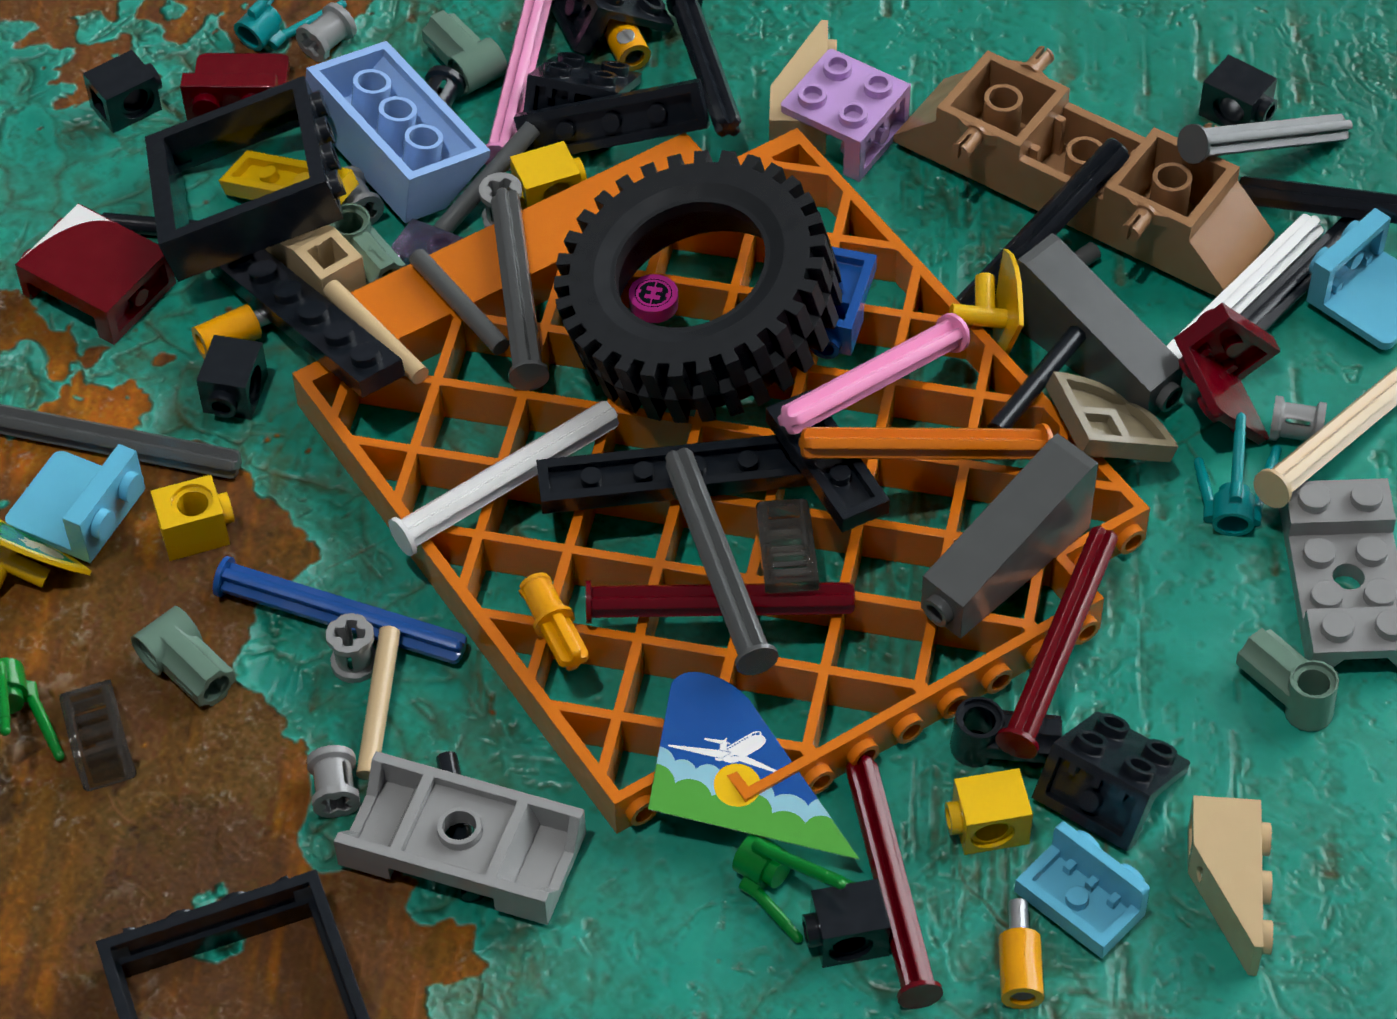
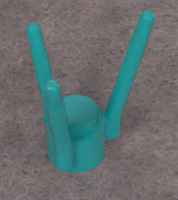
M257 0L247 10V13L234 24V31L239 40L253 51H261L267 44L272 49L277 50L287 39L296 35L298 27L303 24H311L321 16L322 10L281 31L279 26L282 24V18L277 10L271 6L274 0ZM340 0L336 2L344 8H346L347 6L345 0Z
M1242 412L1236 415L1231 482L1221 485L1219 491L1213 495L1203 458L1196 457L1194 459L1196 476L1204 503L1203 520L1207 523H1212L1215 531L1226 536L1246 535L1254 527L1260 526L1264 502L1260 500L1255 493L1253 496L1250 488L1243 484L1246 415ZM1279 445L1272 447L1264 469H1272L1278 464L1282 448Z

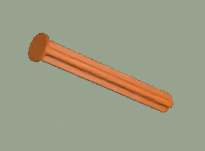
M1045 423L1037 424L1034 429L806 427L802 429L798 444L802 457L806 459L1031 460L1053 437L1049 425Z

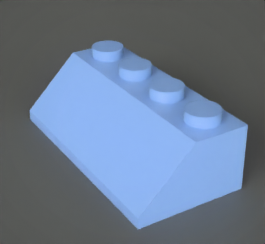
M387 41L306 68V80L312 92L318 90L322 92L325 105L330 113V117L327 119L336 141L333 145L352 166L361 169L367 182L404 223L446 209L490 158L491 150Z

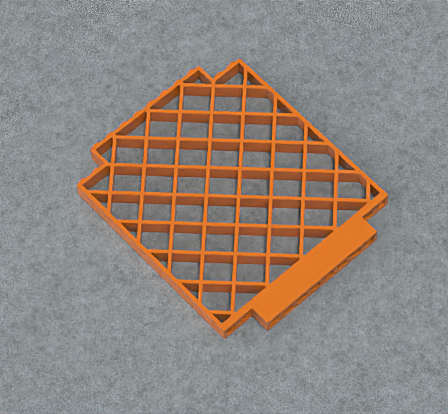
M798 128L737 157L740 165H742L748 154L761 158L765 170L772 162L783 168L786 179L793 175L801 182L804 193H810L816 207L828 208L836 217L833 233L827 232L831 246L877 255V269L873 279L896 282L906 293L903 310L864 304V320L856 343L893 348L936 325L939 317L949 313L952 303L960 304ZM687 133L673 137L522 210L534 304L536 306L548 300L541 323L537 322L542 362L547 365L548 369L550 364L586 369L565 326H563V320L558 312L555 299H558V296L554 289V276H561L556 266L559 253L569 254L563 242L569 230L582 233L576 220L584 209L597 214L599 209L594 198L603 190L612 197H615L620 193L616 181L626 174L635 183L644 178L641 166L654 162L657 172L668 169L667 157L681 154L684 164L694 163V151H702V149ZM494 224L430 254V256L509 340ZM732 231L703 233L677 241L653 255L649 259L646 271H636L624 288L620 297L621 301L629 308V288L632 283L642 276L659 274L671 279L678 288V310L675 315L712 321L735 308L754 288L749 287L755 263H764V241L762 238L754 235ZM672 250L738 259L731 284L666 274ZM411 264L352 291L351 294L420 362L441 353L434 376L428 375L419 384L412 383L404 376L362 398L319 361L292 373L298 406L388 527V522L393 517L401 520L413 512L421 485L451 490L524 447L529 431L548 433L598 403L597 401L542 393L544 386L535 390L524 391L457 380L466 351L494 354ZM967 325L970 332L968 347L959 353L948 352L943 356L966 359L979 373L976 390L903 379L902 377L848 406L845 410L877 414L876 427H892L893 418L896 417L960 428H987L989 422L1028 376L983 327ZM510 345L504 353L497 356L511 358ZM810 350L814 364L806 373L794 366L790 370L795 382L792 386L783 392L776 383H773L767 387L770 398L786 400L811 389L814 390L850 370L817 365L819 357ZM990 386L995 390V392H989ZM1043 392L1012 427L1034 429L1037 424L1045 423L1051 428L1053 436L1058 433L1076 446L1056 406ZM608 398L607 402L618 414L619 424L615 429L595 440L592 454L614 452L616 444L646 449L775 434L769 428L718 420L702 422L697 410L694 417L689 416L688 423H674L671 414L664 412L662 420L658 421L648 418L642 408L635 414L624 409L620 398L615 402ZM359 404L421 413L411 443L406 444L352 435L350 429ZM444 417L508 427L498 458L434 448ZM1091 457L1098 462L1091 519L1105 521L1100 526L1116 533L1118 540L1111 559L1121 553L1129 554L1136 550L1146 539L1150 507L1103 457ZM862 459L880 486L953 497L946 530L874 519L842 533L828 511L782 504L786 488L767 490L765 501L732 495L710 496L725 534L755 539L747 572H740L744 584L802 583L764 576L772 542L845 553L840 582H850L855 589L862 556L932 567L963 533L960 530L966 501L991 503L1023 468L975 460ZM538 475L482 507L475 529L452 525L417 546V553L410 557L616 834L632 825L639 826L645 824L657 813L656 811L648 810L655 771L621 790L614 784L623 751L658 757L664 719L633 714L644 674L675 679L683 673L702 672L723 679L739 690L811 702L803 741L798 742L776 738L791 759V763L750 786L746 784L737 771L727 775V777L745 802L797 772H800L814 794H818L825 790L835 778L846 773L845 769L848 761L852 766L858 765V759L862 755H869L872 761H874L881 752L897 743L906 744L914 740L924 728L943 717L945 719L955 717L957 707L964 700L971 697H981L986 693H997L1005 688L1014 677L1032 668L1054 618L1052 616L1040 624L1036 623L1043 586H1049L1062 599L1089 532L1076 539L1026 582L1030 583L1024 619L990 613L961 639L946 627L935 625L926 616L919 601L855 591L854 612L851 614L762 615L828 626L829 629L820 664L778 657L774 666L767 671L756 675H743L737 671L735 666V659L738 654L731 636L727 648L655 637L659 617H639L635 633L573 623L589 654L588 660L583 664L624 670L613 710L551 700L544 691L555 657L545 638L539 637L535 633L533 628L534 617L482 608L477 602V597L486 570L525 577L539 572L547 573L552 581H554L553 586L562 603L566 606H569L574 586H586V580H591V586L710 584L704 566L675 562L683 528H689L678 500L574 511L565 544L498 533L508 499L541 504ZM386 479L397 481L395 490L392 489ZM595 514L664 524L656 557L649 558L587 548L586 545ZM450 564L463 566L460 578ZM1098 591L1076 640V645L1086 643L1100 629L1104 597ZM845 629L922 642L915 679L837 667ZM937 644L986 652L981 657L929 685ZM516 652L532 655L528 668ZM828 705L879 713L818 747ZM586 745L603 747L599 763Z

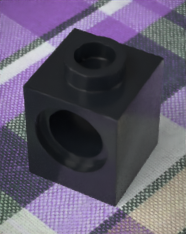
M133 50L83 73L90 107L112 133L120 131L162 110L158 92L162 88L160 76L151 63L144 64Z
M1228 54L1203 81L1199 115L1220 126L1270 121L1278 105V101L1274 99L1277 78Z
M218 335L213 336L196 380L203 413H210L223 418L236 417L252 420L268 377L262 342Z
M878 878L849 883L843 889L827 887L811 890L810 913L802 914V926L807 947H817L822 968L889 956L891 926Z

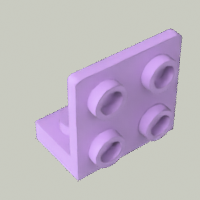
M829 49L781 102V112L842 140L840 150L844 154L843 175L860 182L893 143L894 134L908 120L911 84L839 51Z

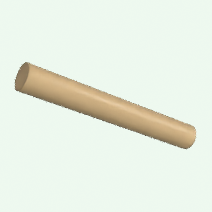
M332 280L324 287L323 294L336 307L402 359L405 376L412 383L419 384L426 379L429 370L338 280Z
M382 626L379 629L356 776L364 780H369L371 762L375 752L382 753L401 633L398 628L393 626Z

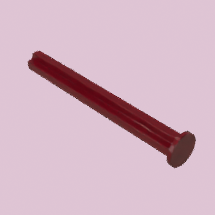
M1095 526L1090 530L1008 727L1002 728L997 732L995 737L996 744L1011 756L1031 759L1038 753L1039 744L1035 739L1118 540L1116 533L1112 530H1106L1102 526Z
M586 580V624H592V618L723 616L711 584L591 586V580ZM850 582L745 584L756 615L851 614L855 608V589Z
M862 755L858 759V765L852 766L848 761L845 770L873 879L878 878L891 926L890 947L901 986L897 993L899 1005L904 1008H924L940 1000L943 996L942 985L933 979L878 765L875 761H872L869 755Z

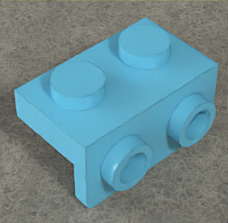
M1061 821L1054 828L1052 845L1015 880L1014 889L1015 893L1101 959L1145 916L1150 891L1149 885L1134 867L1125 863L1120 864L1104 852L1090 834L1082 830L1076 831L1064 821Z

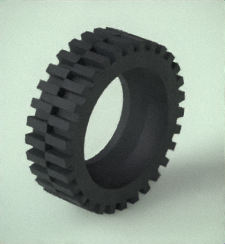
M703 150L694 151V163L684 164L681 154L667 157L668 169L657 172L654 162L641 166L644 178L635 183L626 174L616 181L620 193L615 197H612L603 190L594 198L599 212L594 214L586 209L582 211L576 219L582 233L569 230L563 241L569 254L559 253L556 262L561 275L554 276V289L558 296V299H555L557 309L589 377L596 386H601L604 394L613 402L620 398L624 409L635 414L643 406L647 417L658 421L662 420L666 408L669 410L674 423H688L690 410H697L702 422L717 420L716 407L726 405L732 417L744 413L741 400L752 395L758 406L770 401L771 398L767 387L773 383H776L784 392L795 383L790 372L794 366L806 373L814 364L809 348L821 352L824 351L829 342L825 328L835 329L839 318L835 306H841L842 292L839 283L842 281L836 257L815 201L809 192L804 193L801 182L793 175L786 179L783 168L772 162L765 170L761 158L748 154L743 164L740 165L735 151L722 150L719 161L713 162L709 151ZM718 231L747 233L763 239L765 260L762 273L756 285L740 304L712 321L689 327L658 326L635 316L621 301L620 297L624 288L636 271L653 255L677 241L698 234Z

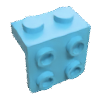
M1374 208L1361 221H1352L1345 228L1340 239L1330 248L1323 247L1316 253L1309 266V272L1312 275L1306 301L1379 349L1388 350L1397 343V259L1384 251L1391 217Z
M118 444L102 466L66 451L55 452L6 514V523L56 550L91 563L146 489L137 451Z

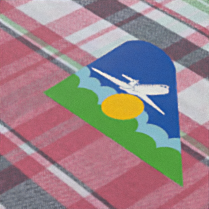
M702 672L683 673L672 681L648 810L859 859L800 772L747 802L743 800L727 775L737 771L746 784L750 786L792 761L751 701L739 689L723 679Z

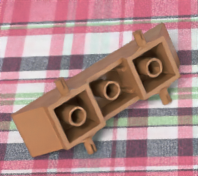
M1039 46L1027 62L1008 60L987 50L970 70L943 79L894 134L893 142L1037 211L1054 196L1107 139L1115 138L1128 150L1129 159L1066 225L1216 297L1274 241V231L1238 181L1239 166L1218 156L1207 157L1201 163L1190 164L1183 160L1179 154L1177 147L1178 137H1174L1154 127L1145 138L1070 103V88L1049 79L1043 73L1048 65L1054 61V54L1049 48L1044 52L1045 46ZM1207 123L1203 127H1212L1213 123Z

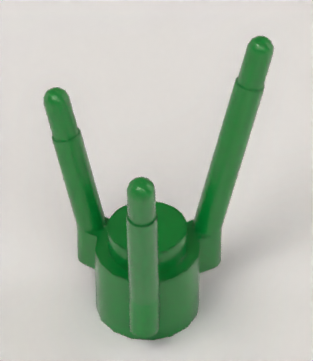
M8 657L0 658V734L3 736L10 734V714L21 710L24 702H26L33 712L54 759L59 762L63 761L65 754L39 699L37 683L26 680L25 667L20 661Z
M750 834L741 843L732 863L733 870L743 876L739 889L753 897L776 924L797 944L803 941V935L763 890L764 887L770 886L773 889L779 887L787 878L790 869L837 889H843L846 884L855 883L842 875L791 854L766 837Z

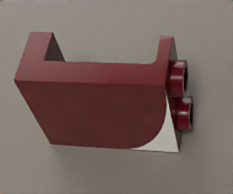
M79 203L65 217L60 218L33 248L25 251L20 260L15 264L23 295L34 299L43 290L94 317L99 337L113 345L176 284L175 275L157 243Z

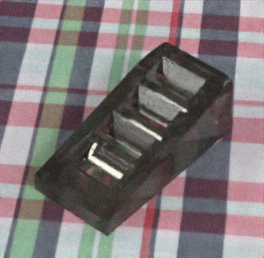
M788 499L757 503V541L765 593L819 590V576L808 501L806 499Z
M111 679L58 695L74 764L83 789L85 791H93L134 778L137 772ZM106 705V708L76 716L78 713Z

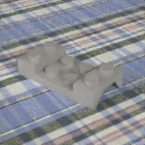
M1388 478L1305 481L1292 492L1290 502L1284 507L1279 508L1304 656L1307 660L1323 661L1332 667H1335L1343 660L1388 658L1397 667V550L1393 534L1396 516ZM1340 576H1348L1358 581L1360 587L1345 589L1336 583L1334 579Z
M376 751L371 762L366 796L350 830L338 832L334 839V846L338 865L389 880L394 870L493 898L494 907L497 911L548 925L586 835L584 809ZM457 823H467L475 828L471 836L461 840L449 838L445 834L450 826Z

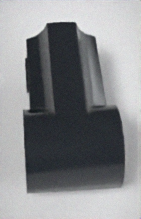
M968 698L957 707L950 740L951 753L960 763L970 767H983L990 764L994 759L1045 764L1053 743L1062 737L1061 716L1045 715L1035 739L1039 744L1037 755L1031 759H1021L1004 752L995 741L997 732L1002 728L1008 727L1014 711L1002 710L996 702L989 698ZM970 730L981 731L984 734L973 733Z

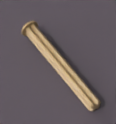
M1397 366L1275 467L1263 469L1257 473L1253 484L1260 500L1273 508L1284 507L1290 502L1293 491L1397 405Z

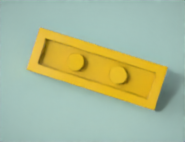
M246 150L218 181L226 195L254 200L309 179L310 176L307 161ZM341 167V170H338L346 190V194L339 197L341 205L359 185L353 170Z

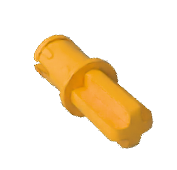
M539 572L528 576L520 583L519 594L525 600L535 619L533 624L535 633L539 637L545 638L559 666L566 667L568 671L578 669L580 664L588 660L589 654L573 624L575 620L573 610L562 603L552 584V579L547 573Z

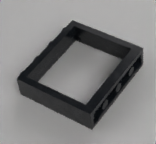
M305 76L145 136L158 245L178 282L344 219L339 197L345 195L346 190L338 173V170H341V165L332 145L336 141L327 119L330 117V113L325 105L322 92L320 90L312 92ZM300 127L309 179L189 224L183 171Z
M316 869L288 878L287 875L283 876L275 883L248 892H233L223 897L220 901L193 910H178L168 915L165 919L138 928H123V933L95 941L119 1019H138L126 978L311 917L347 1019H370Z

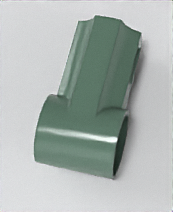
M441 10L430 16L429 22L422 29L423 42L447 67L456 70L464 78L466 83L464 95H468L505 76L508 66L506 58L499 45L492 38L486 37L481 40L454 13L449 14Z
M354 203L341 205L344 219L329 225L335 227L363 256L366 284L407 266L372 227L370 214L367 209Z
M178 606L172 607L131 637L134 650L147 668L156 675L164 672L199 707L203 705L214 706L227 696L229 688L236 681L233 669L203 642L195 623Z
M1261 628L1252 634L1243 648L1237 653L1236 664L1285 705V715L1291 725L1305 731H1319L1327 727L1333 718L1339 686V677L1334 668L1323 661L1307 660L1271 629L1265 631Z

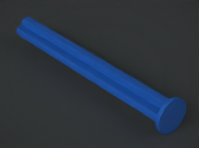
M225 556L221 560L215 572L212 590L214 596L220 598L229 594L329 625L330 622L343 614H359L372 624L374 640L378 641L380 627L393 626L401 631L398 647L451 664H457L463 658L466 651L467 637L462 633L236 564L235 559L230 556ZM351 628L352 633L357 634L356 629Z

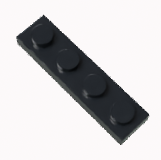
M700 78L521 112L514 116L517 131L527 121L540 132V135L525 152L564 141L570 154H576L708 129L711 125Z

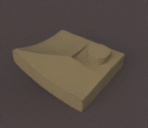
M1053 371L1045 386L1077 448L1090 457L1171 462L1179 447L1166 427L1152 413L1137 404L1128 402L1119 393L1100 382L1070 373Z

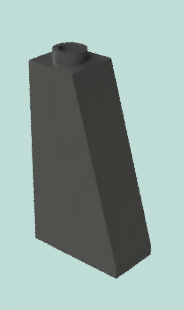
M1051 233L1018 259L1023 293L1024 326L1021 330L1023 334L1049 352L1070 326H1077L1085 332L1086 340L1065 365L1082 377L1095 380L1110 387L1128 402L1143 407L1154 416L1161 411H1170L1177 404L1183 392L1181 387L1183 370L1179 365V358L1059 237Z
M1060 434L1054 435L923 575L921 608L926 616L935 625L946 627L961 639L1090 528L1098 462Z

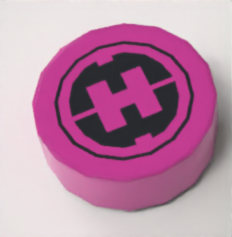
M649 274L638 278L629 288L630 311L648 323L667 321L678 310V288L675 282L659 274Z

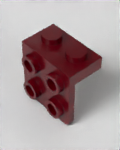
M203 53L199 55L196 61L195 73H182L180 89L186 119L190 120L288 82L290 70L289 57L281 53Z
M1221 303L1217 307L1201 314L1195 323L1174 337L1183 356L1178 362L1185 375L1197 385L1201 393L1197 401L1204 414L1214 423L1221 421L1226 424L1234 433L1236 415L1240 412L1246 415V437L1261 445L1269 439V436L1241 380L1281 351L1272 335L1224 303Z

